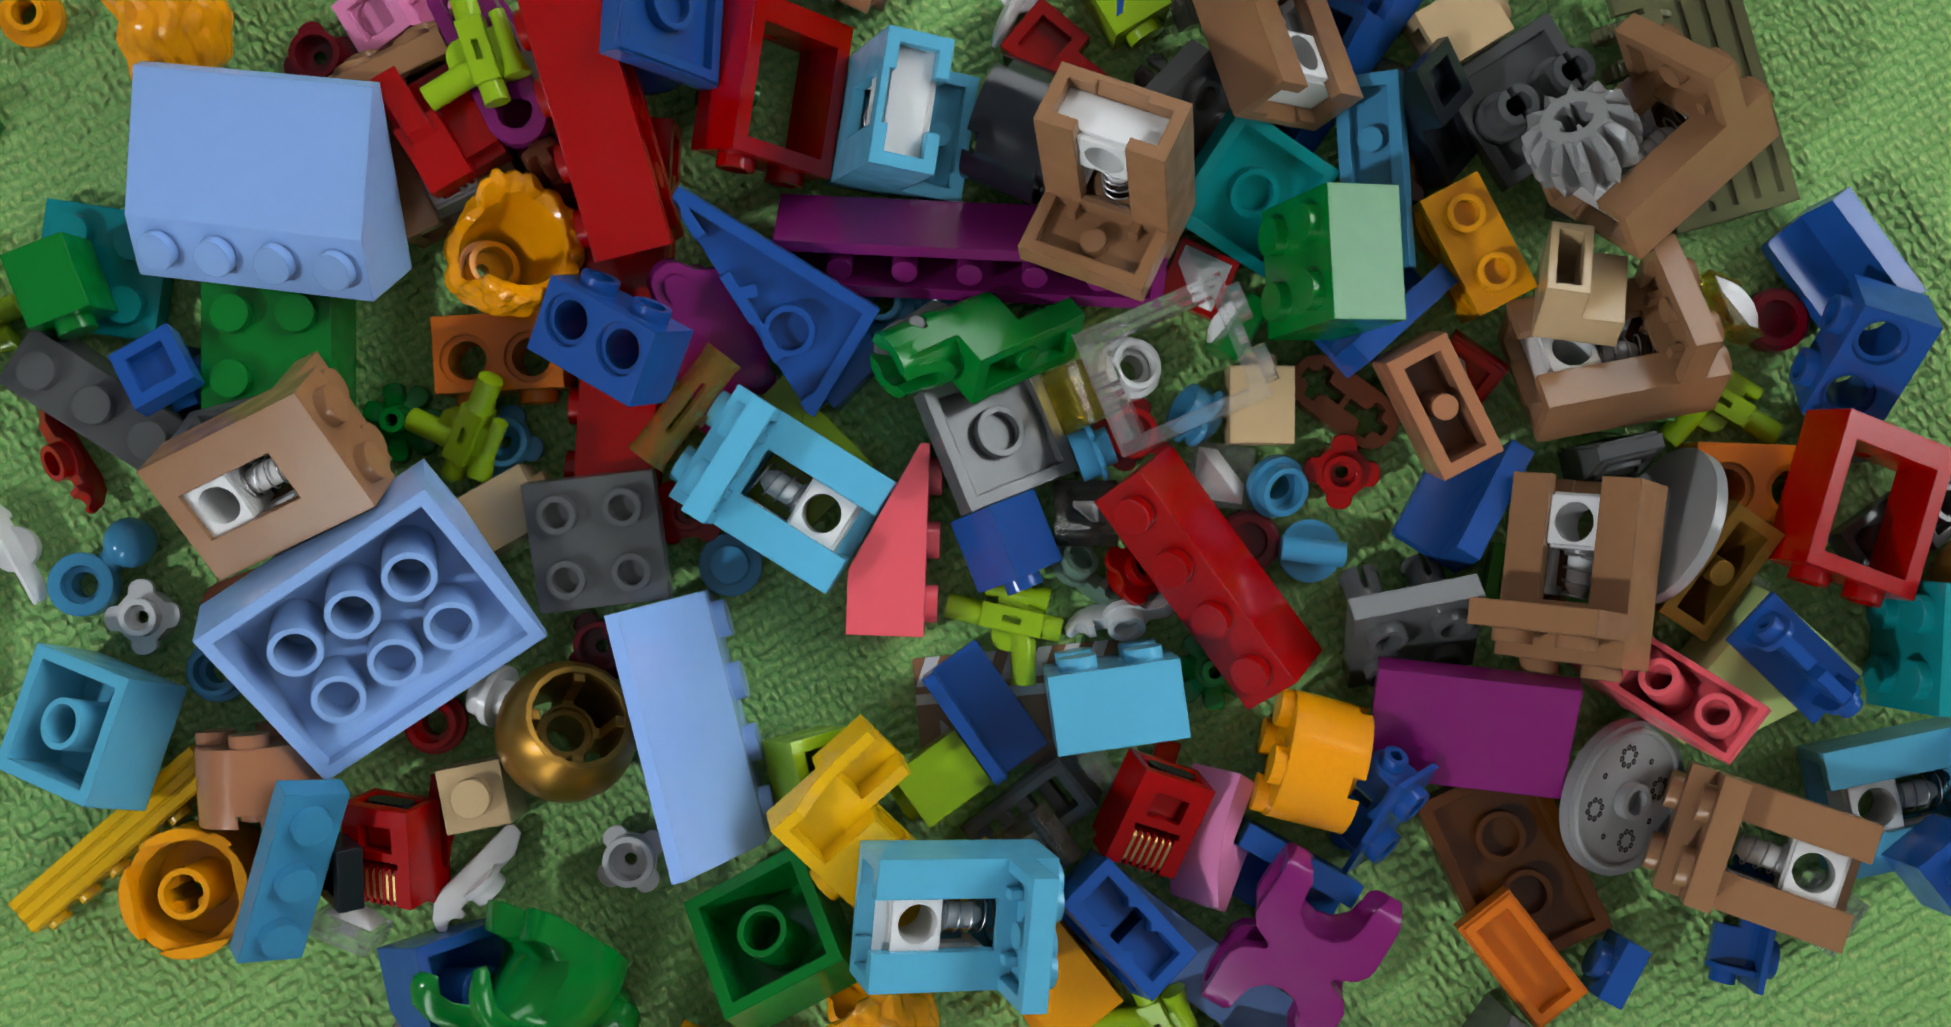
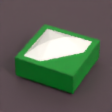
M1253 293L1234 295L1232 300L1212 318L1207 330V340L1202 349L1219 360L1241 359L1265 320L1261 308V298Z

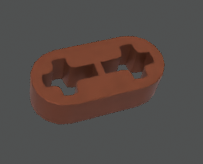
M1320 354L1303 358L1293 365L1295 366V406L1335 436L1342 433L1350 434L1357 440V449L1368 450L1384 446L1394 437L1398 429L1399 418L1389 398L1357 374H1353L1347 379L1327 355ZM1322 368L1329 373L1325 384L1340 396L1336 403L1323 394L1315 395L1311 399L1307 398L1304 392L1308 384L1301 378L1303 372L1315 373ZM1349 402L1362 411L1375 406L1379 410L1375 420L1382 426L1380 433L1367 432L1359 436L1355 432L1359 421L1344 409Z

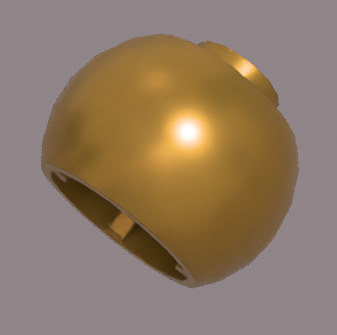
M560 661L535 668L511 687L504 696L496 717L494 739L496 751L504 770L525 791L546 801L572 803L584 801L601 794L619 781L629 767L637 748L621 684L605 670L587 663ZM552 702L551 708L540 718L541 709L533 708V706ZM555 731L564 735L570 743L571 751L564 752L554 748L547 738V732ZM587 753L600 754L599 759L588 763L584 762V756Z

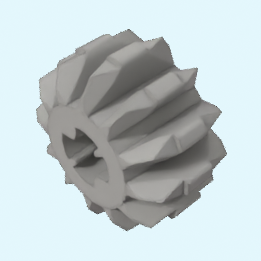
M1598 80L1584 91H1579L1570 84L1566 95L1560 98L1544 96V110L1526 115L1528 127L1527 132L1521 136L1523 142L1522 151L1535 179L1541 182L1544 189L1555 187L1567 198L1580 187H1584L1594 196L1598 184L1606 180L1620 183L1621 168L1639 164L1638 146L1643 143L1641 135L1643 127L1638 113H1634L1629 98L1624 96L1621 88L1608 91Z

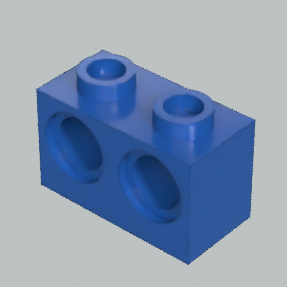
M583 268L581 275H551L527 349L628 407L668 402L694 330L672 319L673 311L667 305L647 297H632L619 290L621 282L603 271ZM637 341L639 344V355L637 352Z
M1853 273L1842 294L1833 295L1826 304L1821 317V329L1809 348H1802L1792 363L1789 380L1793 385L1801 412L1806 414L1807 410L1852 408L1884 421L1943 329L1929 296ZM1885 322L1878 328L1864 330L1867 326L1873 323ZM1848 375L1851 376L1850 378L1844 381L1833 382L1835 379L1839 377Z
M1087 854L1064 878L1065 908L1062 920L1130 993L1153 1001L1198 954L1109 857Z

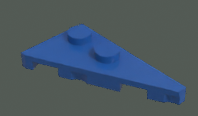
M679 185L671 200L680 212L681 219L694 239L698 240L718 271L722 283L748 323L753 326L761 338L764 348L773 362L777 363L797 394L805 412L815 417L880 311V307L687 188Z

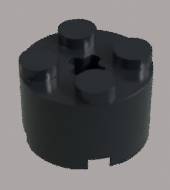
M1006 53L1003 55L1004 65L995 63L989 72L973 108L967 129L975 132L974 138L977 142L974 153L962 149L959 173L962 178L1028 203L1036 204L1041 200L1045 187L1033 117L1056 71Z

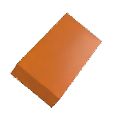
M1504 885L1453 924L1532 1027H1544L1589 992L1520 902Z

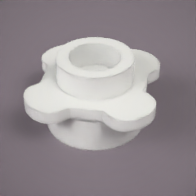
M136 579L129 584L128 595L118 606H111L106 610L104 621L110 631H120L131 641V647L135 653L148 655L158 650L159 640L170 635L174 628L180 625L183 619V612L180 605L175 603L168 595L156 591L154 582L149 579ZM141 611L148 613L149 618L145 623L139 620Z
M621 824L609 827L603 834V843L607 848L603 854L602 865L599 866L597 871L600 882L607 887H615L616 885L623 888L636 887L643 893L654 890L660 882V874L656 868L658 855L663 851L658 831L651 829L643 834L630 832ZM628 853L636 854L637 862L635 864H629L626 861Z

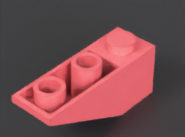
M930 443L919 444L848 569L845 635L924 637L925 623L938 622L939 585H927L928 559H940L941 521H929L930 495L942 496L943 470L938 458L931 457L932 445Z
M1652 637L1648 672L1623 669L1622 683L1581 678L1583 683L1636 717L1647 721L1728 765L1734 761L1771 712L1768 706ZM1567 663L1580 678L1581 664Z

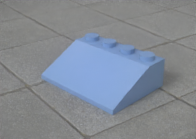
M139 61L133 65L124 215L141 275L374 302L412 269L380 82Z
M422 459L393 479L376 507L282 551L201 604L192 642L325 780L331 779L520 655L547 637L545 628L465 508L425 459Z
M707 589L605 615L604 619L671 885L686 882L768 842L772 833L770 832L766 812L775 805L771 784L762 785L757 761L765 759L759 727L756 722L747 724L741 699L749 697L746 673L740 660L731 662L725 638L734 635L733 622L726 600L724 598L716 600L714 591Z

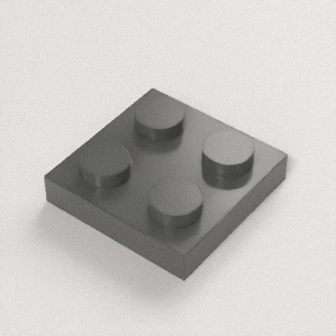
M1040 373L974 404L968 401L952 381L939 387L923 390L913 396L961 517L1079 470Z

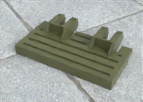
M1606 0L1611 19L1634 12L1659 25L1669 23L1676 27L1686 38L1708 49L1718 47L1726 51L1738 64L1741 71L1740 77L1752 76L1762 82L1769 90L1743 0ZM1625 19L1589 32L1594 48L1617 44L1618 41L1614 29ZM1624 59L1611 63L1607 68L1600 70L1605 86L1624 81L1629 76ZM1773 105L1772 109L1779 136L1672 231L1673 234L1679 235L1800 200Z

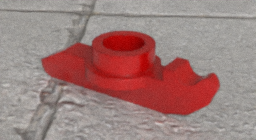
M39 409V429L48 442V445L43 446L40 451V459L45 472L54 481H72L75 486L70 492L73 499H80L85 502V511L87 513H96L104 505L107 493L103 476L76 432Z

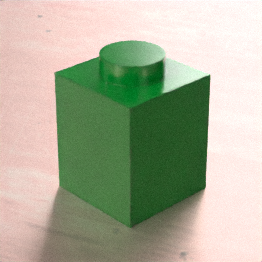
M60 231L0 255L26 326L30 330L55 334L60 340L74 339L96 331L99 328L97 320L119 312L91 240Z

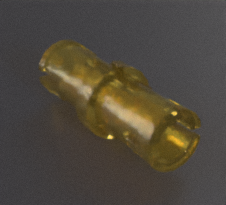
M708 342L697 360L688 369L676 387L672 389L666 399V403L660 406L640 435L628 446L639 457L661 472L696 425L701 428L705 425L709 418L705 412L732 376L741 369L739 365ZM701 383H704L701 389L692 399V401L689 402L685 409L682 411V414L679 416V418L676 420L673 426L667 431L666 429L668 428V426L671 424V422L674 420L677 414L681 412V410L687 404L688 400L699 387V385Z

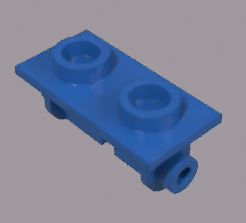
M1772 591L1725 639L1813 724L1825 713L1830 715L1839 714L1842 718H1850L1857 714L1863 706V700L1859 697L1860 687L1855 683L1860 675Z
M1387 746L1385 749L1374 752L1371 757L1366 781L1358 779L1356 782V786L1372 802L1357 788L1354 789L1347 798L1360 802L1351 824L1343 834L1330 833V839L1335 846L1348 850L1351 853V856L1342 868L1346 874L1368 859L1374 865L1380 863L1395 849L1401 840V836L1396 832L1400 823H1405L1414 817L1430 797V794L1424 788L1438 769L1435 763L1417 772L1408 764L1407 754L1396 746Z
M1736 853L1732 857L1731 864H1727L1729 868L1773 882L1775 878L1773 872L1767 874L1765 868H1761V871H1759L1758 868L1754 869L1752 864L1748 862L1741 865L1739 856ZM1741 918L1738 919L1737 925L1713 920L1704 965L1710 967L1708 979L1722 984L1735 985L1736 975H1739V982L1754 993L1763 995L1766 979H1772L1775 976L1779 965L1780 948L1778 942L1774 941L1776 931Z

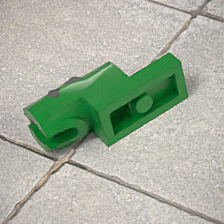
M989 291L967 297L951 305L933 300L902 320L898 319L875 333L872 338L874 353L870 354V364L877 381L895 398H903L907 395L939 387L952 381L968 401L974 404L1074 358L1085 313L1070 297L1046 308L1039 307L1033 309L1019 320L999 298Z

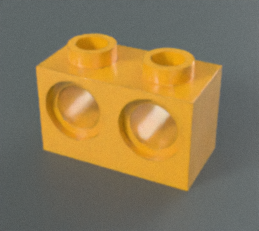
M1478 171L1412 206L1414 235L1431 268L1433 269L1439 263H1442L1458 281L1445 294L1461 324L1476 319L1538 287Z

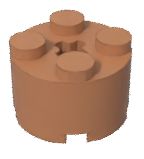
M267 720L256 722V731L237 733L236 728L224 727L195 732L194 758L198 817L201 828L210 830H239L238 817L241 818L242 822H261V828H263L276 781L324 779Z

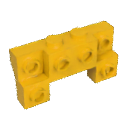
M862 714L812 756L815 770L766 812L770 832L811 869L809 873L817 887L829 899L836 901L841 896L853 908L855 907L860 840H916L878 803L879 800L910 774L904 756ZM920 904L913 905L903 912L899 919L898 927L906 926L916 919L920 911Z

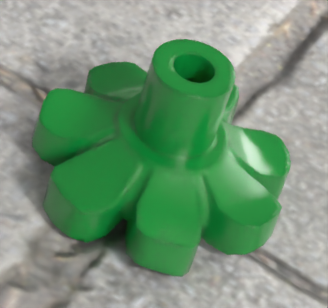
M389 383L382 389L384 403L378 401H368L366 403L362 416L366 420L376 423V427L383 435L388 446L387 450L392 457L391 461L398 463L408 462L411 458L412 448L419 455L429 456L438 448V444L415 435L404 427L405 419L413 408H420L438 417L443 413L440 409H427L433 400V394L427 388L416 385L407 393L406 387L402 383Z
M1188 634L1183 639V646L1188 655H1177L1180 658L1182 675L1185 678L1183 682L1186 702H1194L1202 695L1203 705L1206 709H1222L1225 705L1224 692L1234 697L1238 696L1217 668L1213 675H1209V669L1215 665L1193 635Z

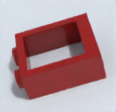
M724 0L718 88L699 91L691 150L716 157L715 167L720 170L738 174H754L755 170L766 173L764 182L777 187L802 189L804 180L830 179L854 27L787 0ZM763 39L800 53L786 148L748 136Z
M1852 408L1807 410L1773 523V527L1785 534V536L1767 560L1788 567L1787 578L1795 582L1818 588H1828L1830 583L1843 587L1840 597L1853 603L1881 608L1884 598L1914 601L1951 477V447ZM1853 455L1896 472L1868 567L1825 551Z

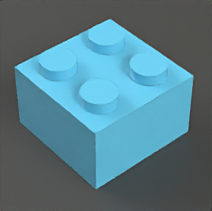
M1155 638L1135 639L1117 643V654L1097 656L1096 653H1093L1092 647L1072 648L1054 652L1055 663L1042 664L1052 739L1058 757L1191 738L1180 658L1169 648L1162 647V644H1156Z
M37 642L0 747V770L84 808L145 811L188 687L98 651Z

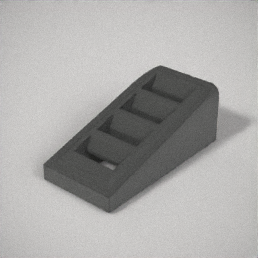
M1650 431L1613 436L1561 448V452H1557L1563 479L1602 482V476L1636 478L1665 447L1662 433Z
M1055 750L966 820L960 829L969 840H981L985 836L988 839H999L989 826V823L996 818L1011 838L1016 839L1009 828L1018 824L1019 821L1009 808L1016 804L1027 818L1042 810L1030 794L1035 789H1038L1056 811L1051 818L1060 831L1063 832L1098 807L1102 790L1075 755L1058 757ZM1053 776L1059 779L1074 799L1069 802L1052 780Z

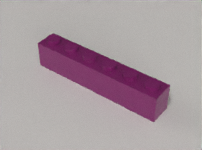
M781 194L773 235V242L859 295L870 297L960 301L989 291L1004 303L1053 305L1070 297L1078 306L1162 310L1168 258L1164 257L1144 301L1141 302L1020 259L1018 244L1038 205Z

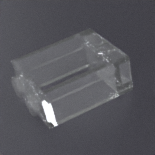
M1219 271L1072 335L1123 458H1130L1272 398L1268 383L1280 378L1265 343L1263 342L1252 347L1242 325L1243 322L1254 317L1239 281L1226 286ZM1213 299L1250 387L1145 431L1108 344Z

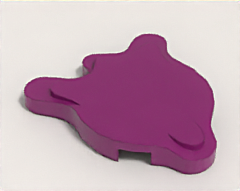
M671 258L663 259L650 269L647 276V287L653 300L659 301L672 309V319L694 330L676 381L689 390L694 403V421L697 427L707 434L711 427L704 424V419L722 391L725 390L732 395L737 385L740 384L757 395L763 394L776 383V376L768 364L770 356L764 348L761 338L740 311L719 278L720 275L714 266L704 267L701 264L687 265Z

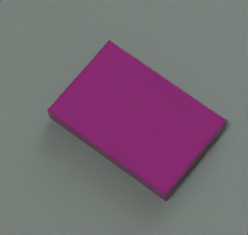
M1378 656L1370 712L1374 719L1372 755L1377 750L1385 749L1387 746H1396L1407 754L1408 764L1417 772L1435 763L1438 769L1428 784L1561 799L1583 694L1581 678Z

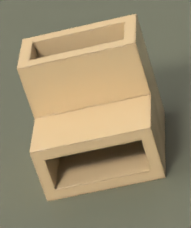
M1552 221L1537 268L1536 283L1538 287L1535 288L1531 336L1616 347L1625 324L1628 256L1593 252L1595 226Z

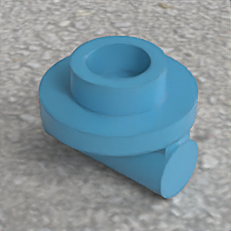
M1314 519L1296 521L1289 525L1280 536L1277 554L1279 564L1284 572L1295 580L1307 583L1318 582L1329 577L1337 567L1343 568L1345 566L1347 543L1340 542L1336 532L1322 521Z

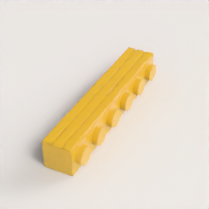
M195 745L185 749L158 773L145 811L116 809L8 903L12 910L17 913L18 917L26 923L31 932L37 933L48 927L54 931L73 917L74 914L70 910L79 902L84 905L94 899L103 891L100 884L109 876L112 879L118 877L124 872L125 868L130 866V858L139 851L137 849L146 840L159 834L169 824L175 827L192 814L193 810L190 806L197 801Z

